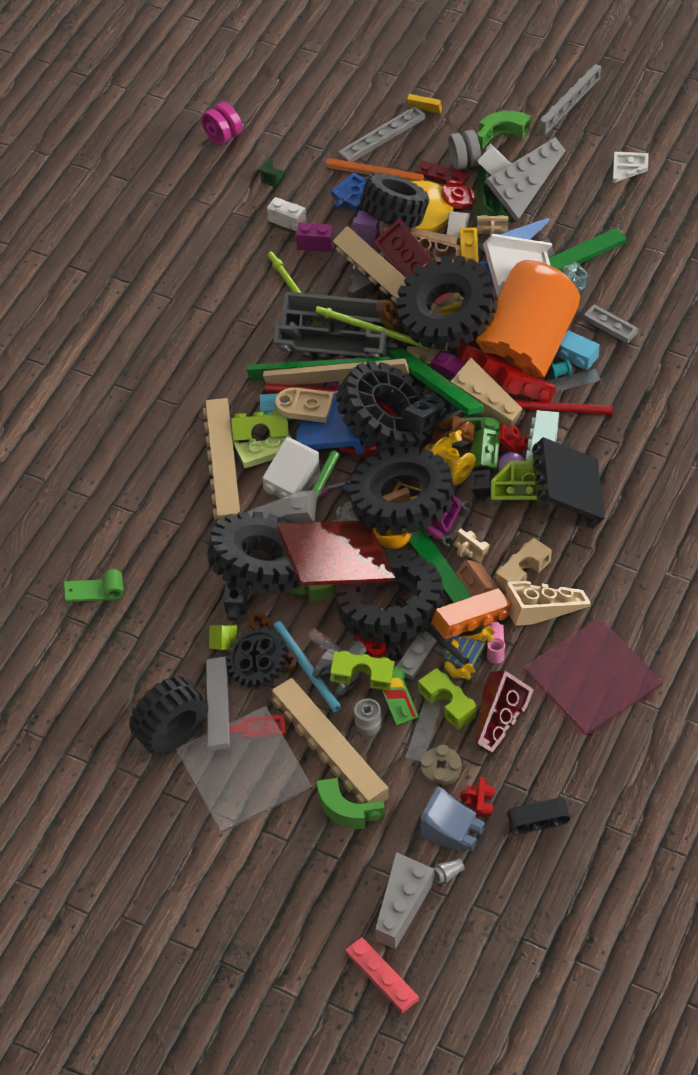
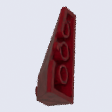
M507 671L490 672L483 689L475 744L492 753L505 737V732L508 728L515 724L518 715L527 708L534 689Z

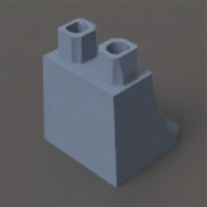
M437 787L421 816V838L458 852L462 848L472 851L476 845L477 838L470 836V833L473 832L481 835L485 829V822L476 818L475 812L459 803L441 787Z

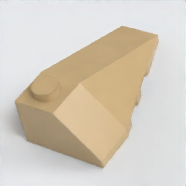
M530 581L506 582V596L512 604L509 615L515 626L536 624L590 607L591 605L583 590L566 587L553 589L548 588V584L535 586L531 585Z

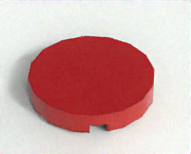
M455 180L446 182L441 190L443 200L448 205L458 209L471 207L475 194L469 186L468 188L464 186L465 183Z

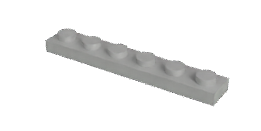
M595 64L591 69H588L586 74L578 79L577 83L559 99L557 104L552 106L545 116L541 117L539 121L540 133L546 135L600 80L601 66Z

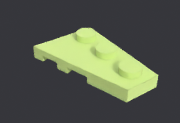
M287 436L268 437L265 441L249 439V442L239 443V440H232L245 469L273 460Z

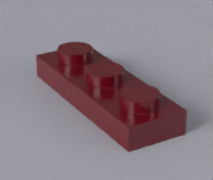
M421 160L415 170V173L423 174L424 179L441 184L454 180L466 183L468 180V173Z

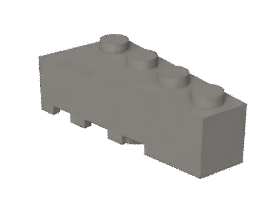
M396 852L376 925L377 942L392 949L397 948L435 882L433 868Z

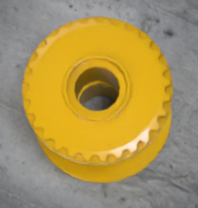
M443 437L432 446L430 451L433 452L434 456L437 454L444 459V463H448L452 473L453 484L456 486L464 482L471 474L476 457L472 453H466L459 457L458 450L452 448L453 443H451L450 438Z

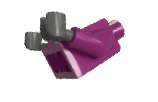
M456 496L454 497V502H451L452 507L449 512H443L444 517L438 522L431 519L432 526L424 529L437 541L441 540L442 548L446 551L450 550V545L446 542L453 545L454 539L452 536H444L443 534L448 533L459 511L462 515L469 516L472 508L471 502L464 501L462 503Z

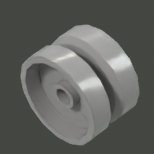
M473 129L463 131L462 136L459 133L449 134L448 148L454 169L457 171L466 169L467 164L470 167L480 166L477 160L481 157V149L475 131Z

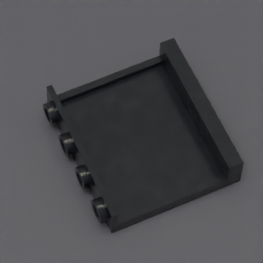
M542 437L532 447L537 506L541 508L546 502L555 504L585 516L587 527H596L605 519L598 459Z

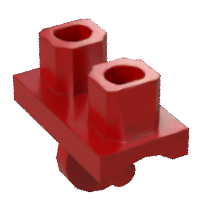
M504 423L500 424V434L497 438L499 440V451L507 450L522 456V450L528 448L529 439L526 436L519 438V431L515 425L507 427Z
M480 777L478 784L467 786V790L461 791L460 799L465 801V806H471V810L476 813V818L478 816L489 817L493 812V804L484 802V799L491 800L493 798L495 787L486 784V778Z

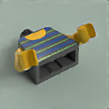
M487 626L481 633L475 635L453 637L451 643L470 660L465 665L438 643L436 653L444 655L443 667L453 679L463 678L468 682L472 680L486 654L485 641H493L492 634H495V631L492 627Z

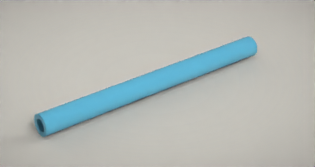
M276 622L273 627L285 639L287 646L296 656L299 665L331 710L338 712L341 709V705L321 677L316 679L312 676L314 667L282 622Z

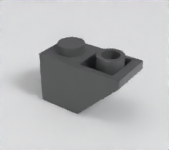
M356 266L355 272L351 273L350 284L352 286H348V297L365 299L374 294L376 285L368 279L370 277L369 274L363 275L357 269L358 266Z

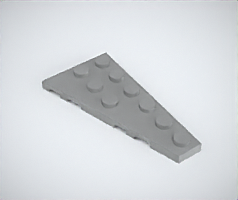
M556 137L485 180L486 184L515 222L523 214L566 151Z

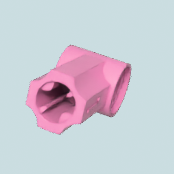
M491 622L487 626L492 627L495 634H492V642L487 641V660L493 664H499L505 657L504 628L499 622Z

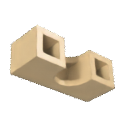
M535 538L530 542H526L517 554H513L504 566H500L497 569L496 585L506 591V582L526 581L527 573L522 570L524 568H531L539 573L551 562L552 550Z

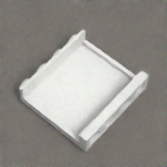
M491 234L483 244L497 296L516 263L523 260H534L550 265L547 251L551 248L552 243Z

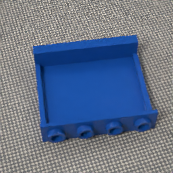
M334 393V400L327 423L299 419L300 426L296 431V441L313 450L354 446L356 454H364L366 444L363 441L365 435L362 434L357 438L351 432L355 425H345L342 420L345 415L339 414L337 408L339 404L336 402L337 393Z

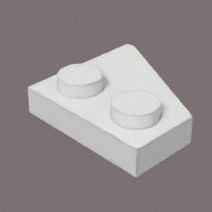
M614 152L613 182L615 183L647 172L649 153Z

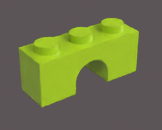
M277 410L272 411V414L265 415L264 412H253L254 416H246V413L235 414L234 418H231L233 441L252 439L251 431L257 424H265L269 428L270 438L289 436L287 418L280 415Z
M335 651L330 681L350 685L353 674L365 672L371 679L370 688L390 691L394 661L385 657L373 658L366 654L354 655L347 651Z
M436 668L418 681V692L430 704L440 699L450 702L445 706V718L457 730H460L476 718V703L471 698L468 699L463 694L462 689L450 681L446 673H442Z

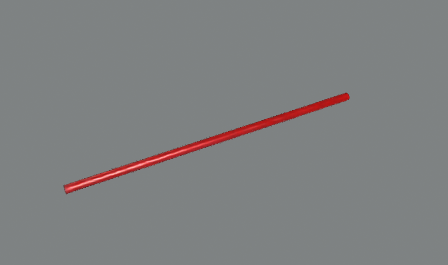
M279 384L265 385V393L279 394L288 388H304L338 393V388ZM374 395L375 400L390 401L383 396ZM514 400L522 410L612 415L613 406Z

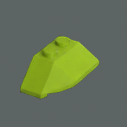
M509 461L491 480V500H537L533 461Z

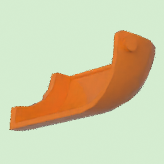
M523 260L516 263L497 297L498 301L496 303L498 306L496 313H492L493 321L490 325L484 324L486 331L476 339L483 353L497 354L504 358L506 355L510 356L515 360L514 363L521 367L524 372L534 377H545L578 309L581 298L578 288L569 277L548 264L534 260Z

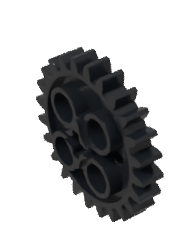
M257 626L255 631L250 627L247 634L242 631L243 636L241 638L235 636L237 642L230 643L233 649H227L230 655L225 658L229 662L226 664L229 669L228 672L236 682H239L241 686L246 685L248 688L253 684L258 689L259 683L266 687V681L269 680L270 683H273V677L280 678L278 672L285 671L282 665H288L285 658L290 657V655L286 652L289 650L286 645L287 642L279 632L276 633L273 628L269 630L267 626H264L263 630Z

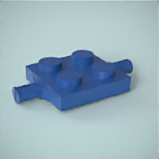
M353 173L332 189L331 196L338 200L333 204V208L338 210L341 206L346 205L355 211L361 208L360 198L367 178Z

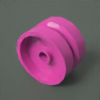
M222 101L213 106V109H209L201 115V124L204 131L218 145L225 144L230 138L237 136L242 131L240 117L227 102Z

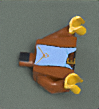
M452 415L435 425L432 429V441L422 448L421 451L423 452L425 449L430 451L432 446L443 437H449L451 443H453L452 448L455 449L472 444L475 426L467 420Z

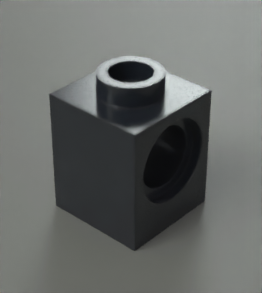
M490 470L471 472V490L477 498L491 496V480L494 476Z

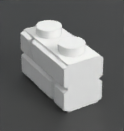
M274 197L267 207L269 222L297 231L298 223H306V208Z

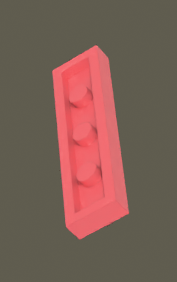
M363 937L345 949L349 958L401 1013H404L419 1001V996Z

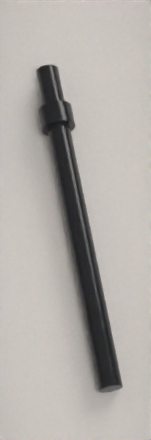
M401 597L396 598L395 603L400 608L406 606V602ZM430 624L427 632L463 665L468 664L470 660L450 641L444 639Z

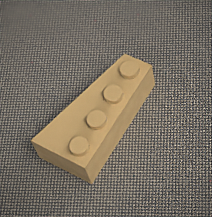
M470 358L451 380V383L484 405V411L478 414L483 417L497 419L499 425L504 423L507 427L514 426L519 421L522 408Z

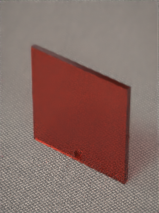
M335 521L282 523L277 525L287 550V555L292 562L301 586L394 582L395 580L373 529L366 528L364 522Z

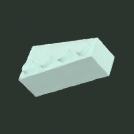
M537 410L536 418L532 417L526 461H533L532 447L542 437L556 442L559 412Z

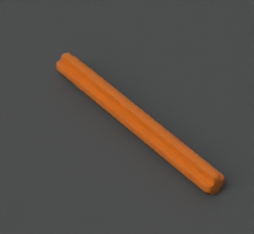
M327 158L326 168L364 175H371V173L390 174L407 179L410 182L424 180V175L332 158Z

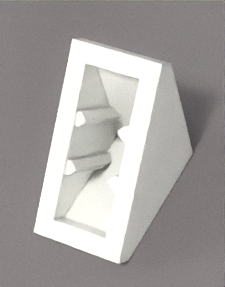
M450 211L447 235L460 238V228H467L470 214Z

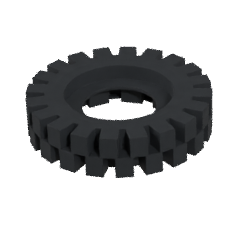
M404 447L394 448L393 456L390 455L388 450L380 452V460L374 456L366 460L367 466L360 464L356 469V474L351 476L349 494L353 512L360 523L364 522V526L370 530L376 527L378 533L386 534L390 528L392 535H401L402 528L406 527L408 534L417 532V524L426 529L432 526L431 519L436 522L440 521L444 517L443 512L448 513L452 507L451 502H454L455 490L448 463H444V459L438 454L434 456L432 451L426 449L420 454L419 448L410 447L408 453L405 454ZM416 478L422 484L420 494L408 502H389L381 495V489L392 484V480L395 479L408 481Z
M388 551L386 559L383 558L381 552L372 554L373 562L364 557L357 561L358 567L352 564L346 569V575H341L338 580L339 585L336 586L339 616L344 626H347L351 633L355 635L359 632V637L367 641L373 635L374 642L384 643L386 635H390L391 643L400 642L401 633H404L407 640L417 636L416 629L422 633L430 628L429 622H432L436 609L444 607L443 585L439 571L437 572L436 566L432 562L427 564V559L420 555L414 559V555L411 552L404 551L401 558H399L398 551ZM387 583L402 584L412 593V597L406 602L405 607L387 608V611H380L379 607L371 605L369 597L375 588Z

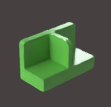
M485 428L474 432L471 453L476 457L473 469L484 467L494 470L497 468L499 440L497 438L500 432Z

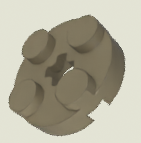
M439 745L428 750L421 758V774L430 784L436 785L437 783L447 786L454 783L461 774L462 763L460 756L446 745ZM439 763L445 764V769L436 767Z

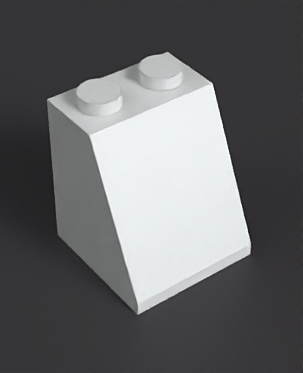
M287 436L263 476L264 490L279 498L299 491H307L320 475L319 453Z

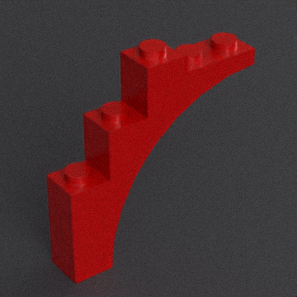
M472 333L474 340L468 344L462 338L459 339L460 347L455 348L459 360L467 363L472 358L493 380L498 382L504 391L517 396L522 394L542 402L551 401L557 388L556 385L516 368L496 354L483 353L476 341L478 336L475 333Z

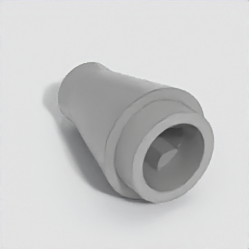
M460 859L436 864L435 868H433L435 882L446 884L464 870L463 862Z

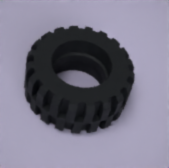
M379 173L367 178L360 198V205L364 212H367L368 215L376 220L392 225L400 218L409 228H413L422 223L430 200L428 193L422 187L417 186V184L398 176Z
M184 677L166 678L161 683L155 684L151 690H147L144 693L145 695L137 701L138 704L134 706L132 715L129 718V727L131 733L150 753L157 755L168 754L172 750L176 751L181 745L188 743V740L197 734L198 729H201L203 721L207 718L208 701L188 679Z

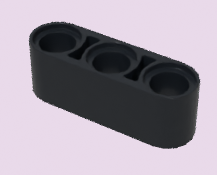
M563 798L517 806L507 811V817L513 834H524L561 826L568 823L571 819L565 799Z

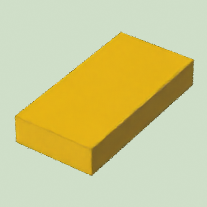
M413 94L408 95L409 108L415 106L419 110L441 114V100Z

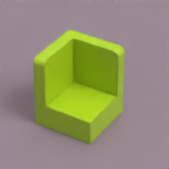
M209 625V648L218 650L233 649L230 643L237 642L235 637L237 636V626Z

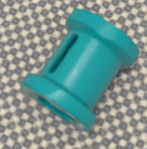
M564 359V362L557 364L551 363L549 367L553 379L560 375L572 374V367L568 359Z

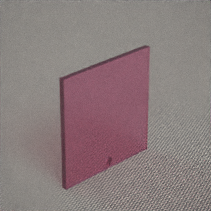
M601 618L593 621L524 666V670L585 735H588L663 685V681Z

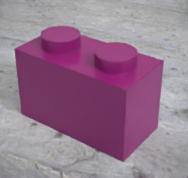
M298 223L296 232L297 250L332 251L334 240L333 225Z

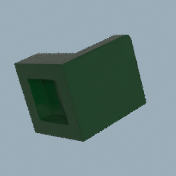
M268 158L260 170L261 183L277 187L285 175L284 171L273 168L271 158Z

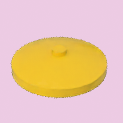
M411 181L417 184V186L422 187L428 193L430 200L422 223L413 228L435 232L446 226L449 221V213L454 211V207L448 205L441 196L443 187L430 181Z

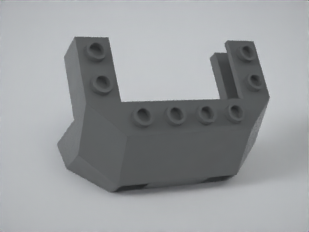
M285 291L282 323L280 321L275 323L273 343L280 348V351H293L301 353V356L311 357L312 354L319 355V358L326 359L329 356H336L338 359L386 357L390 337L387 336L385 331H381V334L366 329V332H358L357 326L332 318L327 319L325 316L315 313L317 306L325 309L331 308L334 312L386 328L376 311V305L380 300ZM307 321L323 322L322 328L306 327Z

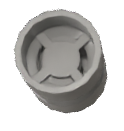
M373 699L360 700L354 707L355 728L361 735H375L381 728L380 705Z

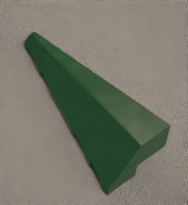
M480 165L478 167L474 214L477 216L504 215L508 216V223L513 220L512 216L507 214L506 208L485 182L491 174Z

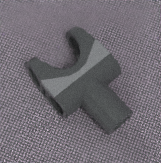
M353 641L345 651L354 655L366 654L367 649L360 641ZM329 648L316 665L312 676L316 679L331 673L334 652L336 651L334 648ZM363 672L353 674L350 685L340 683L336 693L340 696L345 694L360 679Z

